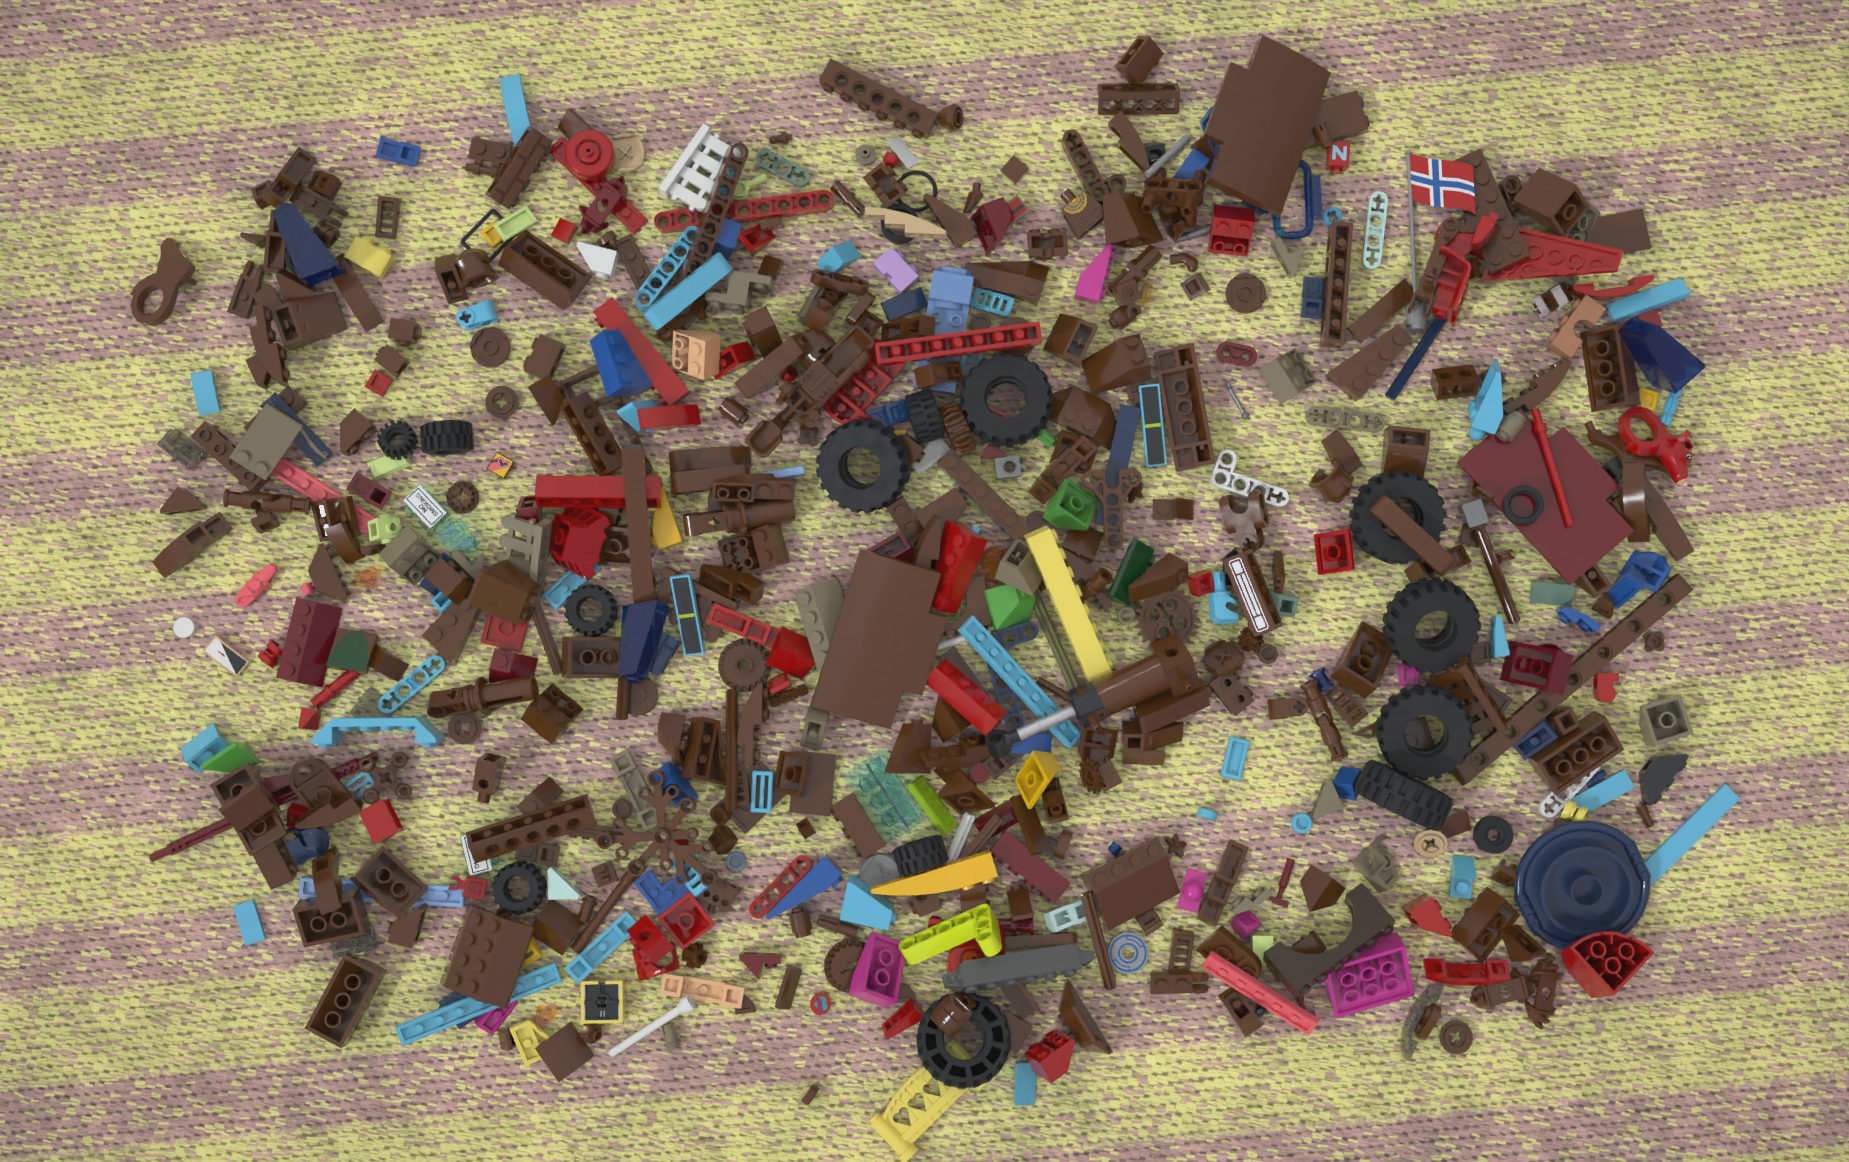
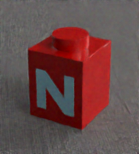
M1333 141L1334 145L1326 149L1325 170H1330L1332 174H1342L1349 167L1350 143Z

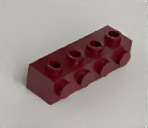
M1006 830L990 848L994 859L999 863L1002 861L1006 862L1009 865L1007 869L1015 876L1018 874L1022 875L1025 878L1023 882L1032 890L1034 887L1041 891L1039 895L1048 903L1050 900L1056 903L1071 884L1037 855L1031 856L1029 849Z

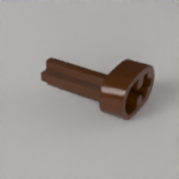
M1063 829L1059 841L1047 837L1051 847L1050 852H1053L1055 857L1064 859L1073 832Z

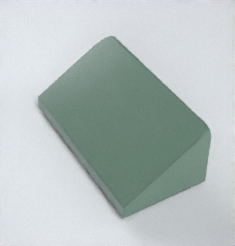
M1531 582L1529 603L1571 606L1575 585Z

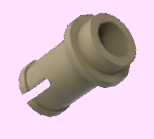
M674 1023L662 1025L661 1028L666 1041L665 1047L668 1050L680 1047L679 1042L681 1040L677 1038Z

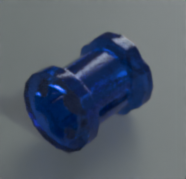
M1325 667L1308 675L1309 678L1317 679L1320 693L1334 686V683L1330 682L1325 673Z

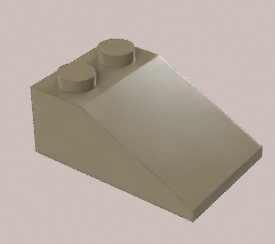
M266 403L229 458L266 480L303 425L269 403Z

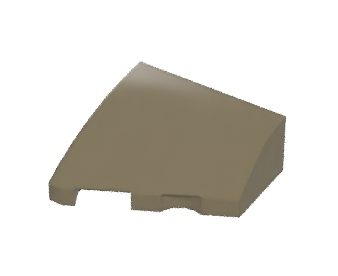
M1380 834L1352 861V864L1378 893L1388 891L1399 877L1392 863L1391 852L1386 853L1381 844V841L1386 840L1383 834Z

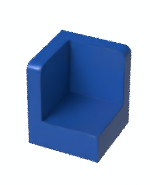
M1341 767L1338 771L1333 785L1340 799H1357L1359 794L1355 791V784L1361 774L1360 768Z

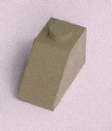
M811 705L809 706L800 746L820 751L830 712L812 707Z

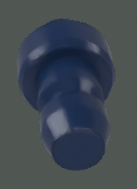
M1604 769L1600 772L1597 771L1586 783V786L1589 788L1599 781H1604V776L1607 775Z

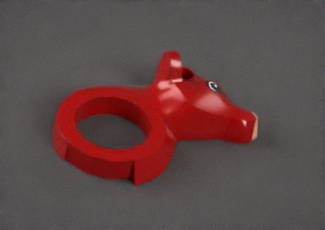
M1640 406L1631 407L1619 416L1618 431L1621 439L1626 444L1625 448L1638 456L1658 457L1675 483L1679 485L1686 483L1689 479L1688 468L1693 457L1691 453L1693 444L1687 439L1691 432L1686 430L1679 435H1672L1657 415L1651 410ZM1631 418L1641 419L1648 424L1653 433L1652 441H1642L1634 435L1630 428Z

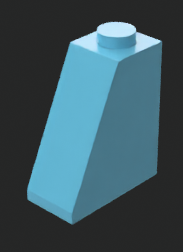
M850 874L840 920L889 930L890 923L894 924L896 912L893 911L894 903L881 894H872L869 885L855 875Z

